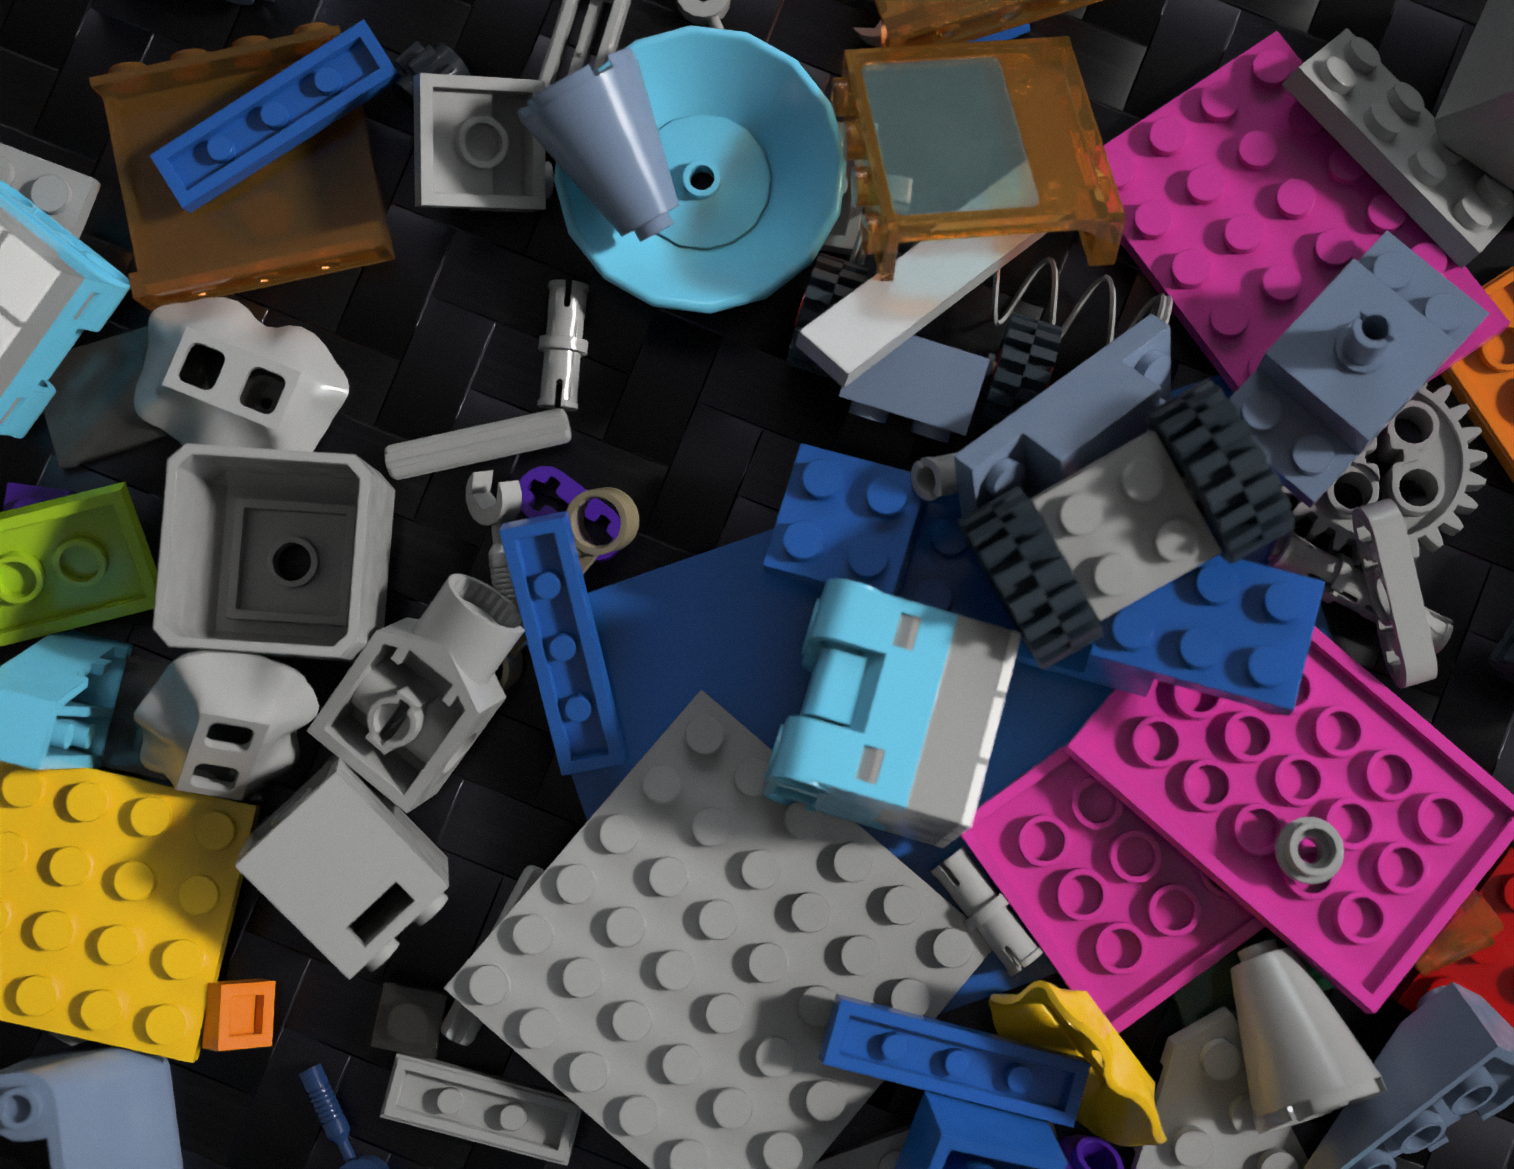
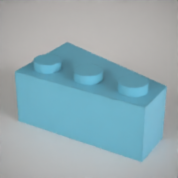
M70 629L47 635L0 666V761L37 770L102 767L134 644Z

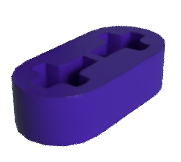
M539 466L530 469L522 476L519 482L522 491L520 509L528 518L558 513L547 505L539 512L532 508L537 499L531 492V489L537 482L545 487L550 485L553 480L559 482L560 485L556 493L567 505L577 495L588 490L564 472L552 466ZM598 498L592 499L585 510L584 518L593 524L599 523L603 518L609 520L611 523L606 531L613 541L617 538L620 531V517ZM621 549L599 555L593 563H603L612 560L620 553Z

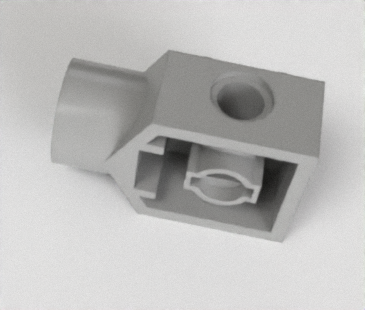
M464 574L450 575L420 619L407 617L374 633L307 732L337 757H340L343 762L404 812H410L438 793L506 699L495 671L525 631L520 611L504 595L488 584Z

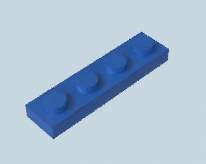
M363 19L150 154V157L181 207L188 213H192L391 87L400 75Z
M568 511L503 523L499 532L561 775L625 764L627 751Z
M840 994L835 996L818 1057L824 1065L1073 1128L1091 1067V1063L1084 1057Z

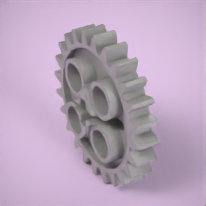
M1427 382L1311 508L1305 505L1287 488L1281 487V490L1288 499L1296 498L1298 502L1297 507L1292 511L1295 521L1308 517L1313 523L1305 537L1308 542L1325 533L1331 537L1328 553L1334 555L1346 544L1352 546L1351 556L1354 564L1359 565L1361 563L1352 524L1354 509L1342 506L1334 495V484L1342 482L1349 483L1359 490L1363 500L1362 506L1377 502L1379 486L1382 500L1389 498L1394 501L1404 519L1414 560L1419 557L1418 541L1433 553L1444 545L1439 530L1454 536L1464 527L1455 513L1469 515L1476 510L1478 504L1464 492L1478 491L1486 484L1485 478L1469 470L1486 460L1487 453L1468 449V444L1482 430L1481 427H1461L1459 420L1467 413L1470 407L1468 404H1462L1451 409L1448 408L1444 402L1452 389L1449 384L1432 393L1426 389ZM1407 419L1415 423L1422 435L1421 442L1414 444L1402 440L1395 431V420ZM1376 446L1379 462L1390 464V468L1381 477L1378 465L1366 462V459L1373 453ZM1411 480L1420 484L1427 496L1426 505L1420 507L1407 503L1400 494V481Z

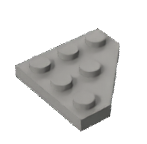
M1225 1006L1167 1038L1160 1060L1164 1067L1154 1098L1159 1121L1167 1141L1157 1146H1132L1135 1156L1130 1169H1303L1309 1160L1292 1127L1270 1133L1265 1132L1261 1135L1257 1132L1253 1121L1239 1025L1234 1015Z

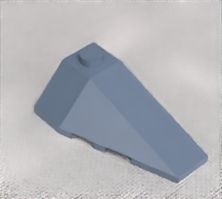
M1454 982L1427 992L1416 1005L1417 1010L1399 1024L1373 1063L1381 1074L1387 1091L1355 1105H1352L1349 1101V1104L1343 1108L1303 1169H1396L1395 1157L1402 1153H1415L1425 1148H1428L1431 1152L1449 1141L1445 1135L1447 1127L1476 1111L1482 1121H1485L1514 1102V1028L1481 995Z

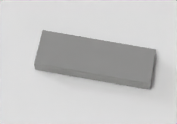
M400 1050L396 1053L380 1117L567 1166L571 1157L582 1109L564 1093Z

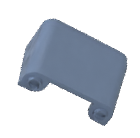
M103 1043L39 1053L0 1070V1134L13 1141H32L47 1138L51 1169H184L171 1069L167 1057Z

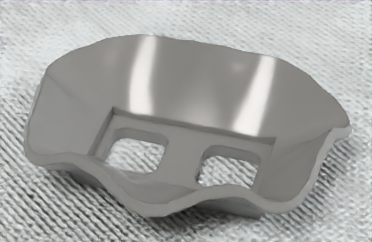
M207 297L186 303L162 305L151 313L148 322V348L143 370L135 389L134 406L137 414L144 421L166 431L183 446L185 444L313 452L345 402L349 393V383L345 373L335 362L326 345L314 333L301 326L266 327L240 302L225 297ZM195 345L205 346L222 353L225 357V362L214 387L209 390L200 389L180 379V371L190 349ZM255 369L268 371L285 380V387L277 406L270 414L260 413L243 406L240 402V396L248 377Z
M202 650L184 654L167 666L157 683L134 712V720L143 731V743L140 752L141 763L147 769L165 775L171 781L175 790L244 801L253 796L268 782L285 775L295 768L300 759L297 730L307 725L317 716L319 709L317 697L305 677L297 670L285 664L274 662L259 654L221 650ZM215 723L246 727L253 731L249 742L245 744L216 741L206 737L210 725ZM199 764H210L233 768L238 772L235 780L229 782L218 780L214 775L195 769V767Z

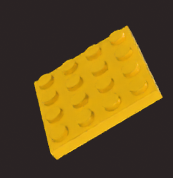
M0 761V1021L189 1063L197 1061L203 1041L208 982L218 981L244 877L235 867V863L245 839L256 828L261 806L223 797L175 790L171 785L96 768L37 770Z

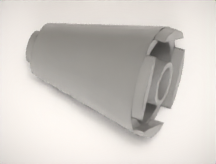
M1275 939L1249 946L1238 952L1241 963L1232 967L1230 973L1253 1121L1259 1135L1330 1114L1333 1110L1348 1105L1349 1101L1352 1105H1355L1387 1091L1381 1074L1291 947L1279 949Z

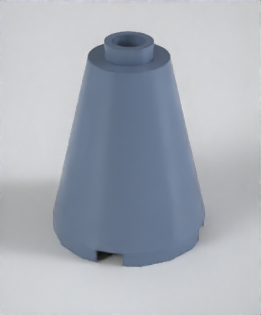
M625 48L607 55L611 65L600 72L597 67L591 69L588 64L533 96L526 102L528 107L519 108L516 112L523 125L622 237L634 232L639 242H642L674 224L669 212L677 208L679 203L639 61L631 48Z

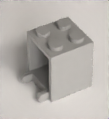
M334 754L271 815H267L257 824L249 837L245 839L235 863V867L349 980L364 966L370 972L381 966L397 949L399 942L395 937L413 920L419 926L425 924L448 900L444 893L449 887L448 857L395 803ZM397 882L399 886L357 926L354 927L351 924Z

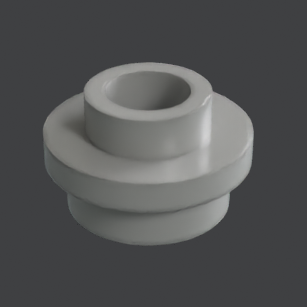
M1302 817L1289 822L1279 832L1275 843V855L1280 868L1289 878L1302 884H1318L1329 880L1338 872L1344 858V847L1339 833L1331 824L1317 817ZM1302 839L1310 840L1317 848V856L1313 863L1303 861L1298 854V845Z

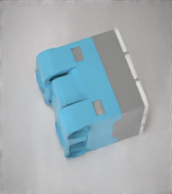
M0 180V435H10L21 439L25 437L56 393V389L48 381L84 330L99 332L132 287V282L27 197L2 180Z
M838 578L827 580L821 598L816 600L801 651L803 657L800 665L805 670L811 672L800 715L789 716L785 724L780 725L764 780L766 782L763 793L764 797L786 806L799 801L807 804V811H821L831 816L937 847H946L972 825L1022 633L885 594L859 582Z

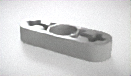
M1389 498L1356 507L1352 513L1353 530L1387 670L1399 688H1406L1433 680L1438 672L1437 659L1402 514L1394 501Z

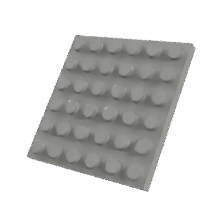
M700 690L444 989L650 1169H811L884 1081L883 1079L824 1065L819 1060V1053L836 994L935 1019L992 949L977 929L972 932L969 931L963 923L967 918L860 825L822 813L821 811H807V804L799 801L786 806L764 797L763 793L766 786L764 780L773 751L703 690Z

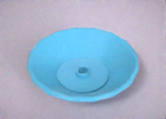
M690 25L635 40L626 48H631L639 61L679 206L669 212L674 224L642 242H639L634 232L622 237L556 162L554 182L568 234L603 279L653 307L713 314L767 299L813 263L841 213L847 155L832 103L796 59L748 32ZM607 61L598 68L599 72L610 66V61ZM705 172L714 178V182L708 189L698 190L691 185L693 176L697 173Z

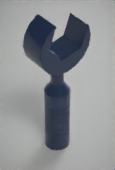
M321 1063L298 1073L299 1081L307 1094L310 1104H312L311 1106L317 1119H319L318 1122L321 1124L326 1139L337 1145L345 1162L339 1169H390L386 1162L377 1156L369 1154L355 1155L348 1139L350 1126L340 1108L336 1095L333 1093Z

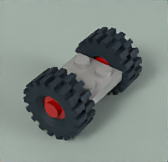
M1206 379L1144 414L1145 417H1143L1144 423L1148 428L1146 433L1029 499L1018 486L957 520L989 583L995 590L1019 633H1022L1021 636L1042 670L1103 637L1104 634L1099 621L1220 554L1225 561L1228 560L1229 564H1233L1295 528L1293 525L1295 523L1294 515L1289 510L1291 508L1290 502L1280 488L1282 483L1276 471L1271 469L1266 460L1268 459L1267 454L1261 445L1258 446L1252 436V429L1245 419L1242 420L1239 417L1237 408L1230 398L1226 399L1222 389L1217 384L1213 385L1211 380Z

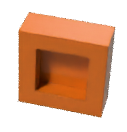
M258 978L208 982L202 1048L226 1051L272 1046L276 981Z

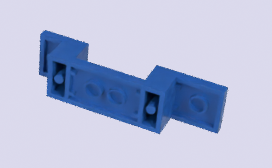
M800 444L763 562L764 573L823 589L826 581L829 579L851 580L871 586L885 594L1018 632L995 590L989 583L972 549L965 545L964 535L957 521L962 518L961 510L928 502L920 498L912 486L911 472ZM1219 554L1099 621L1103 630V637L1045 670L1143 697L1147 696L1155 679L1290 716L1294 711L1325 581L1242 559L1229 564L1228 560L1225 561ZM1021 636L1015 661L1041 668Z

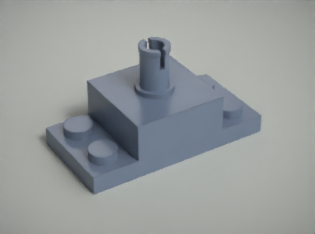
M1387 230L1359 261L1354 258L1267 350L1256 371L1230 397V400L1236 406L1239 417L1242 420L1245 419L1252 429V436L1258 446L1261 445L1268 456L1266 460L1271 469L1276 471L1282 485L1311 508L1490 313Z
M1153 314L1148 315L954 455L961 517L963 518L1018 486L1030 499L1146 433L1148 428L1144 423V414L1171 399L1170 325ZM964 537L965 545H967L971 549L967 540Z

